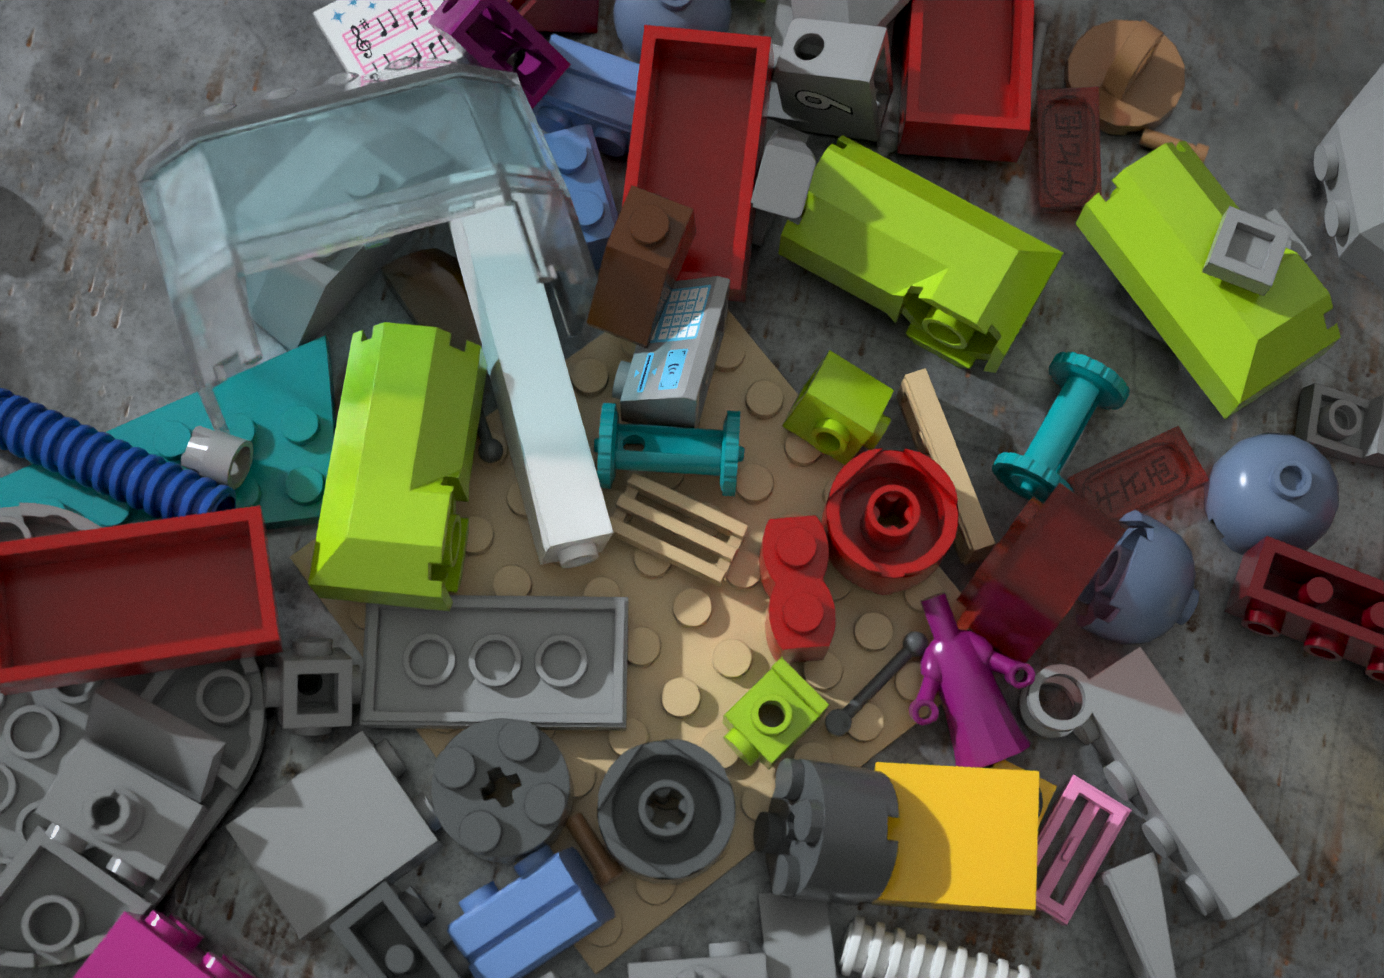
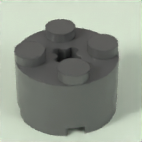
M498 718L476 723L456 735L435 760L431 792L436 816L444 830L455 842L481 859L505 864L518 863L546 845L551 847L569 819L574 798V788L568 766L561 751L552 739L527 721ZM501 777H506L511 784L521 782V786L512 791L514 803L508 807H502L497 799L488 800V795L495 791L494 782Z
M665 739L633 747L614 761L600 785L597 816L605 845L612 857L623 869L647 882L681 884L705 873L718 861L725 851L735 824V797L725 769L713 755L700 746L688 741ZM671 797L680 801L678 814L684 820L679 825L667 822L663 828L655 826V812L650 807V804L654 800L658 803L666 804Z
M784 758L780 762L776 772L775 790L770 802L769 811L761 812L758 815L753 832L755 850L766 854L767 869L774 895L845 905H860L859 902L871 903L879 898L892 875L899 842L887 840V817L899 818V808L894 787L883 772L806 759Z

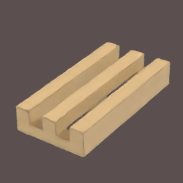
M632 471L627 481L624 493H621L616 502V508L612 516H609L613 537L718 587H721L749 528V525ZM640 494L730 538L727 543L636 499ZM628 515L635 516L719 556L720 558L716 566L626 524L625 521Z

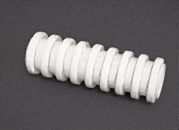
M856 915L853 921H849L838 959L841 975L850 976L851 972L855 971L860 973V978H1032L1028 966L1018 965L1016 970L1009 968L1008 960L1000 958L994 964L988 962V955L978 952L974 958L968 956L967 948L957 946L955 951L947 949V943L942 940H937L934 945L926 943V936L922 934H916L914 939L906 937V930L899 927L891 933L885 931V923L877 921L873 927L865 925V917Z

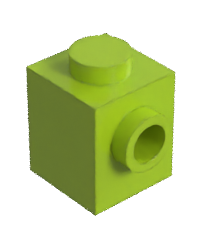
M829 350L804 383L782 427L807 441L820 452L846 465L862 446L868 450H873L881 440L891 422V418L884 415L883 412L894 390Z

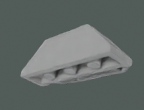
M1383 63L1316 147L1314 170L1318 180L1324 181L1328 201L1324 216L1325 227L1329 236L1335 237L1338 257L1384 290Z
M324 139L241 225L250 319L288 351L313 341L460 184L459 178L414 143Z

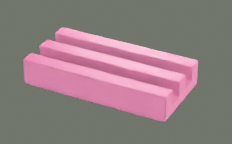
M1076 775L1069 777L1038 831L1037 867L1077 796L1080 795L1087 800L1036 889V909L1047 913L1052 917L1051 919L1062 926L1069 923L1131 812V809ZM1101 808L1110 815L1059 904L1051 899L1050 896Z

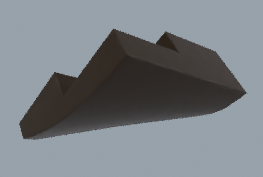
M429 248L404 255L380 268L387 286L415 325L438 327L452 333L450 346L464 352L466 340L482 347L457 258L438 248Z

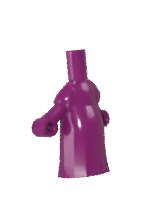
M945 592L921 600L920 602L934 639L925 649L920 662L921 674L924 677L916 699L909 706L911 719L922 726L936 721L939 710L934 700L937 692H939L953 745L955 765L958 767L982 768L1000 762L1029 748L1031 742L1017 723L992 671L1004 675L1009 685L1020 689L1033 684L1035 680L1034 669L1029 664L1013 660L994 651L993 645L984 637L972 631L959 629ZM1022 669L1024 677L1022 680L1017 681L1015 674L1018 670ZM923 706H927L929 709L926 717L919 716V709Z

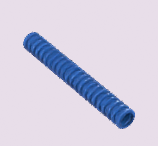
M0 388L1 450H9L14 456L25 458L34 465H42L52 473L59 472L64 478L76 480L86 488L93 487L96 492L102 495H110L115 501L120 503L127 502L133 509L145 510L153 518L162 517V519L236 509V493L232 487L228 485L218 486V483L212 478H201L196 471L191 469L184 470L175 462H166L163 457L157 454L149 455L141 447H132L131 444L122 439L115 440L109 433L98 432L93 426L82 425L77 419L65 417L56 410H48L40 403H32L22 395H15L6 388Z

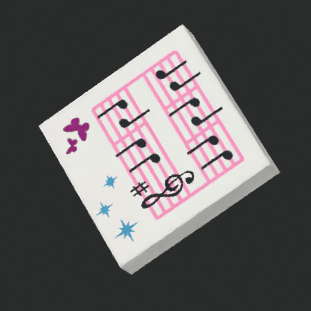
M337 0L313 12L318 26L372 115L471 64L428 23L431 15L444 2L443 0Z

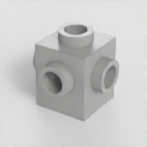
M325 637L292 639V648L283 649L281 653H275V667H264L263 703L264 707H274V714L283 729L291 728V733L296 735L315 736L331 733L332 727L352 726V704H360L361 701L360 666L352 665V658L341 647H333V639ZM299 674H319V682L314 689L302 691L297 688V677Z

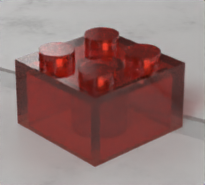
M1060 482L1045 503L1032 496L1009 527V530L1000 542L996 544L956 599V601L966 607L956 622L958 628L972 631L984 637L993 645L994 651L1013 660L1026 663L1060 624L1126 529Z

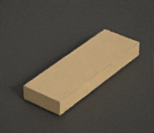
M924 368L906 374L896 398L916 450L938 463L951 478L956 488L959 518L953 544L960 562H963L965 566L985 559L995 545V541L928 372Z

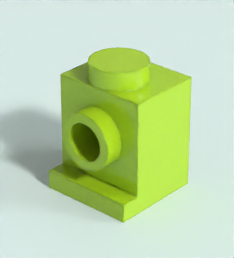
M781 657L724 714L722 723L729 732L723 739L749 766H752L759 760L770 770L825 715L829 704ZM765 705H776L782 710L784 721L777 727L765 726L759 719V710Z

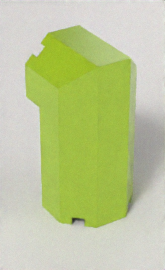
M844 135L837 139L836 145L831 144L825 150L817 163L804 209L800 216L802 220L799 225L787 220L780 236L778 254L884 311L895 323L902 313L911 323L905 334L914 344L960 368L970 369L976 359L987 360L988 362L983 371L994 373L997 372L1063 255V252Z
M1179 141L1177 146L1172 142L1164 143L1123 169L1112 179L1116 188L1111 193L1110 199L1105 201L1098 192L1085 204L1075 223L1225 420L1323 356L1341 338L1338 324L1336 323L1327 329L1324 314L1333 309L1330 293L1295 251L1285 248L1273 285L1264 296L1202 273L1222 216L1229 206L1239 208L1186 141Z
M383 322L373 326L372 338L367 339L363 330L353 333L308 585L319 598L450 611L453 600L448 592L457 593L460 587L469 534V518H462L459 514H456V501L469 502V483L488 367L480 345L466 340L464 352L450 346L452 333L443 329Z

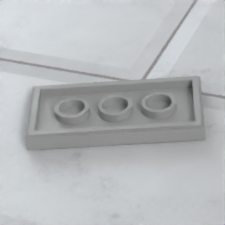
M450 595L453 600L450 611L366 603L359 724L362 728L466 729L485 720L507 718L527 721L540 730L627 731L628 597Z

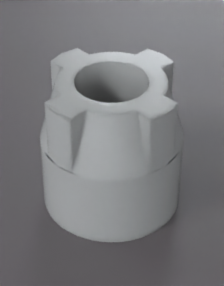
M197 426L192 431V437L188 442L185 452L182 454L181 466L196 471L201 478H212L218 485H228L235 490L243 483L250 470L254 452L253 444L249 440L225 432Z

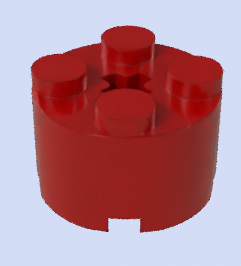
M883 448L859 454L840 470L828 494L821 524L828 540L829 560L836 570L851 583L879 595H890L894 592L904 591L919 585L938 568L956 537L959 518L958 498L951 478L938 463L927 455L909 449L899 451L882 450ZM892 514H895L901 520L898 528L893 525L885 528L877 521L879 516L886 519Z

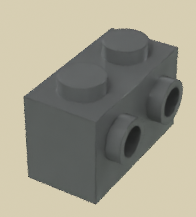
M384 881L329 926L368 978L473 977L468 968L470 965L469 961L457 949L454 942L451 940L443 947L427 926L436 916L412 886L401 892L396 885Z

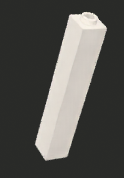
M515 181L455 189L452 193L447 221L469 303L481 339L482 350L488 364L487 370L540 565L559 561L562 568H573L588 564L599 557L598 552L603 551L613 534V529Z

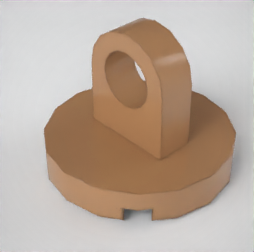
M1132 20L1108 21L1093 26L1076 41L1064 68V82L1066 79V87L1069 92L1067 98L1078 99L1088 105L1094 114L1095 128L1111 135H1126L1128 131L1137 132L1140 130L1143 133L1145 128L1155 129L1172 114L1185 87V65L1176 46L1164 35V32L1145 20L1141 22ZM1070 102L1072 109L1076 113L1080 112L1081 118L1091 126V118L1088 111L1080 104Z

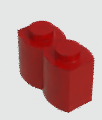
M816 515L769 519L764 530L759 555V572L762 585L770 598L765 619V634L769 650L776 662L781 657L787 663L823 660L834 636L836 626L835 605L832 595L823 581L829 559L828 540L825 530Z

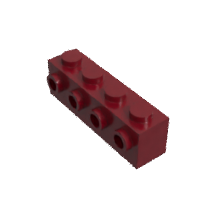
M1265 536L1244 553L1224 612L1242 618L1241 625L1254 633L1268 637H1278L1280 634L1303 642V649L1315 657L1335 662L1342 661L1344 658L1367 667L1365 671L1367 676L1384 683L1383 580L1269 536Z

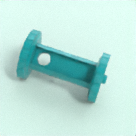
M1059 352L1054 356L1048 367L1053 381L1062 389L1026 453L1020 455L1012 452H1002L997 456L992 465L993 474L1009 490L1036 505L1053 510L1066 509L1073 497V489L1059 473L1096 407L1105 410H1118L1123 407L1130 395L1127 383L1114 370L1089 356L1077 354L1076 352Z
M603 403L599 437L594 439V452L598 453L597 476L601 488L611 489L616 476V470L720 476L722 496H735L738 462L744 461L745 451L744 447L739 446L740 411L727 410V415L723 421V430L621 424L619 423L616 403ZM625 444L643 445L644 449L642 451L625 450L623 447Z

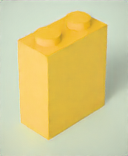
M886 762L875 763V771H881L889 778L897 796L899 818L887 817V840L899 842L896 862L890 880L879 898L871 902L872 905L1035 916L1040 771Z

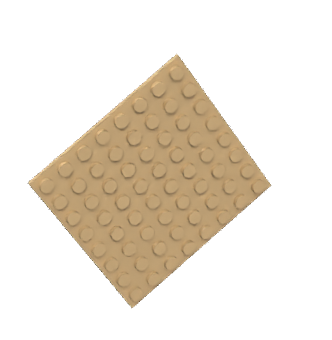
M729 310L727 313L726 329L698 428L723 430V421L727 415V410L740 411L739 446L744 447L745 451L744 461L738 462L735 496H722L720 476L634 471L749 525L748 532L721 587L611 536L603 551L598 552L599 557L588 564L573 568H562L559 561L540 565L498 408L485 418L492 437L497 439L503 446V455L498 461L493 463L483 461L478 453L481 441L477 433L469 483V502L456 501V514H459L462 518H469V534L461 584L457 593L448 592L449 595L628 597L627 731L541 730L552 739L561 751L572 778L574 798L569 818L581 812L614 862L615 859L605 845L598 824L597 803L600 785L608 769L624 752L652 741L681 739L705 749L725 769L734 792L736 815L730 840L718 861L705 873L681 884H656L639 879L622 868L624 871L623 875L601 888L614 909L616 917L573 944L595 975L755 851L753 843L754 825L761 812L769 811L770 802L775 790L777 768L784 758L806 759L862 767L917 724L909 715V706L916 699L924 676L921 674L920 666L923 655L912 657L851 719V728L847 734L840 737L831 735L826 729L825 721L829 712L835 709H843L903 648V639L908 633L913 631L921 632L926 636L930 645L934 637L922 608L921 600L945 592L959 629L972 631L984 637L993 645V650L1002 655L1008 652V649L939 566L930 577L915 587L894 592L890 595H879L851 583L836 570L828 559V566L823 581L827 585L835 605L836 626L833 639L823 660L788 663L829 704L825 715L770 770L759 760L752 766H749L729 747L723 739L729 732L722 723L724 714L776 663L769 650L765 634V619L770 598L762 585L759 572V555L766 524L769 519L810 515H816L821 522L832 483L840 470L845 466L782 427L798 394ZM606 332L565 360L596 472L598 453L594 452V439L599 437L602 404L616 403L619 423L632 424L621 420V399L613 398L612 390L621 360L632 362L636 344ZM625 444L623 448L631 451H642L644 446ZM616 470V476L611 489L601 488L609 516H612L616 508V502L621 493H624L632 470ZM640 494L636 499L727 543L730 538ZM630 514L625 521L626 524L715 566L720 558ZM892 514L886 519L879 516L877 521L885 528L891 525L898 528L901 520L898 516ZM316 538L290 556V559L307 582ZM320 598L363 657L366 603ZM937 692L934 700L937 707L942 704L939 692ZM765 705L758 712L759 719L765 726L777 727L784 721V714L776 705ZM927 706L919 709L920 717L928 715L929 709ZM416 729L436 758L448 743L464 730ZM506 777L497 779L494 782L495 791L488 795V800L497 799L502 807H508L514 803L512 791L520 787L521 782L511 784ZM673 797L666 804H661L654 800L650 804V807L655 812L654 825L659 828H663L667 822L679 825L684 820L678 814L680 801ZM565 825L555 843L550 847L551 850L556 854L559 851L574 847V849L578 850L592 873L594 882L600 886L594 877L596 874L595 870Z

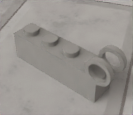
M1141 647L1091 679H1088L1082 671L1073 666L1055 664L1042 669L1035 675L1033 684L1022 688L1018 696L1017 711L1024 727L1033 735L1048 740L1065 737L1073 731L1084 744H1094L1107 763V766L1103 768V772L1108 783L1122 800L1128 801L1131 799L1146 820L1142 824L1145 837L1163 858L1170 856L1185 877L1181 882L1184 894L1201 915L1207 916L1210 914L1215 922L1235 919L1300 875ZM1041 686H1056L1068 695L1072 705L1069 720L1054 719L1042 709L1039 702Z

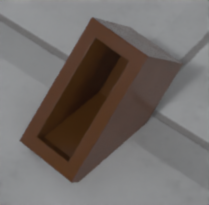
M633 185L631 186L605 247L586 321L588 326L646 349L648 348L696 234L693 208Z

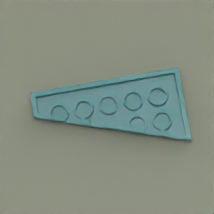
M326 335L108 430L106 433L111 434L115 440H125L132 447H141L149 455L157 454L163 457L166 462H175L180 466L182 454L185 452L188 442L192 437V431L197 426L249 440L253 444V460L245 480L235 489L236 509L260 505L266 530L319 524L337 424L330 343ZM31 464L0 478V508L19 506V502L50 505L83 516L101 528L162 519V517L153 518L149 516L145 510L133 509L127 502L120 503L115 501L110 495H102L96 492L93 487L86 488L76 480H68L61 476L59 472L52 473L42 465ZM181 466L184 470L189 469L187 467Z

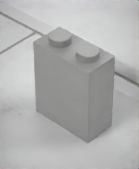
M363 730L226 825L227 830L301 940L313 942L331 929L329 926L381 883L384 881L391 884L395 883L445 847L435 832L442 825L436 816L432 803L423 791L414 798L411 797L398 778L408 769L386 738L375 744Z

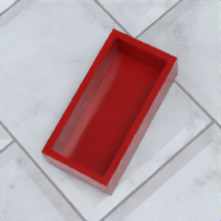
M910 0L905 5L898 154L1017 163L1030 132L1034 0Z
M644 25L622 207L633 185L693 208L696 234L676 281L713 276L730 279L729 301L745 302L756 208H753L751 199L763 157L774 66L772 38L768 36Z
M260 505L0 542V693L3 695L283 652L266 525Z

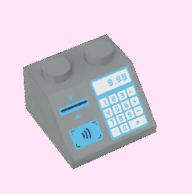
M713 276L675 282L648 348L636 345L632 362L621 360L618 366L612 397L621 399L622 421L638 425L698 428L727 325L730 279Z

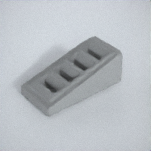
M780 126L778 129H775L766 144L751 203H753V208L789 218H798L804 209L816 161L813 152L792 129Z
M1154 852L1096 874L1093 879L1094 885L1135 978H1176L1158 863Z

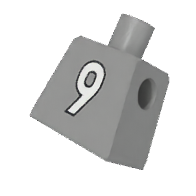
M797 18L790 22L783 46L772 44L774 52L772 82L777 83L782 111L791 117L877 141L893 92L887 28Z

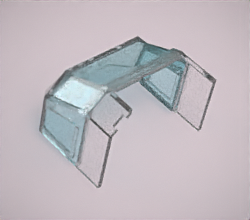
M406 57L389 63L381 71L361 76L355 72L341 73L327 79L324 85L301 91L293 87L280 88L265 95L261 101L241 106L234 103L216 104L205 109L201 116L189 118L134 170L195 385L215 431L230 434L216 388L217 385L228 380L224 366L239 357L242 365H253L263 359L239 281L245 275L364 244L365 250L389 244L388 237L503 206H512L536 282H551L569 338L581 334L598 282V277L569 190L523 91L518 75L513 72L438 57L421 61L415 57Z

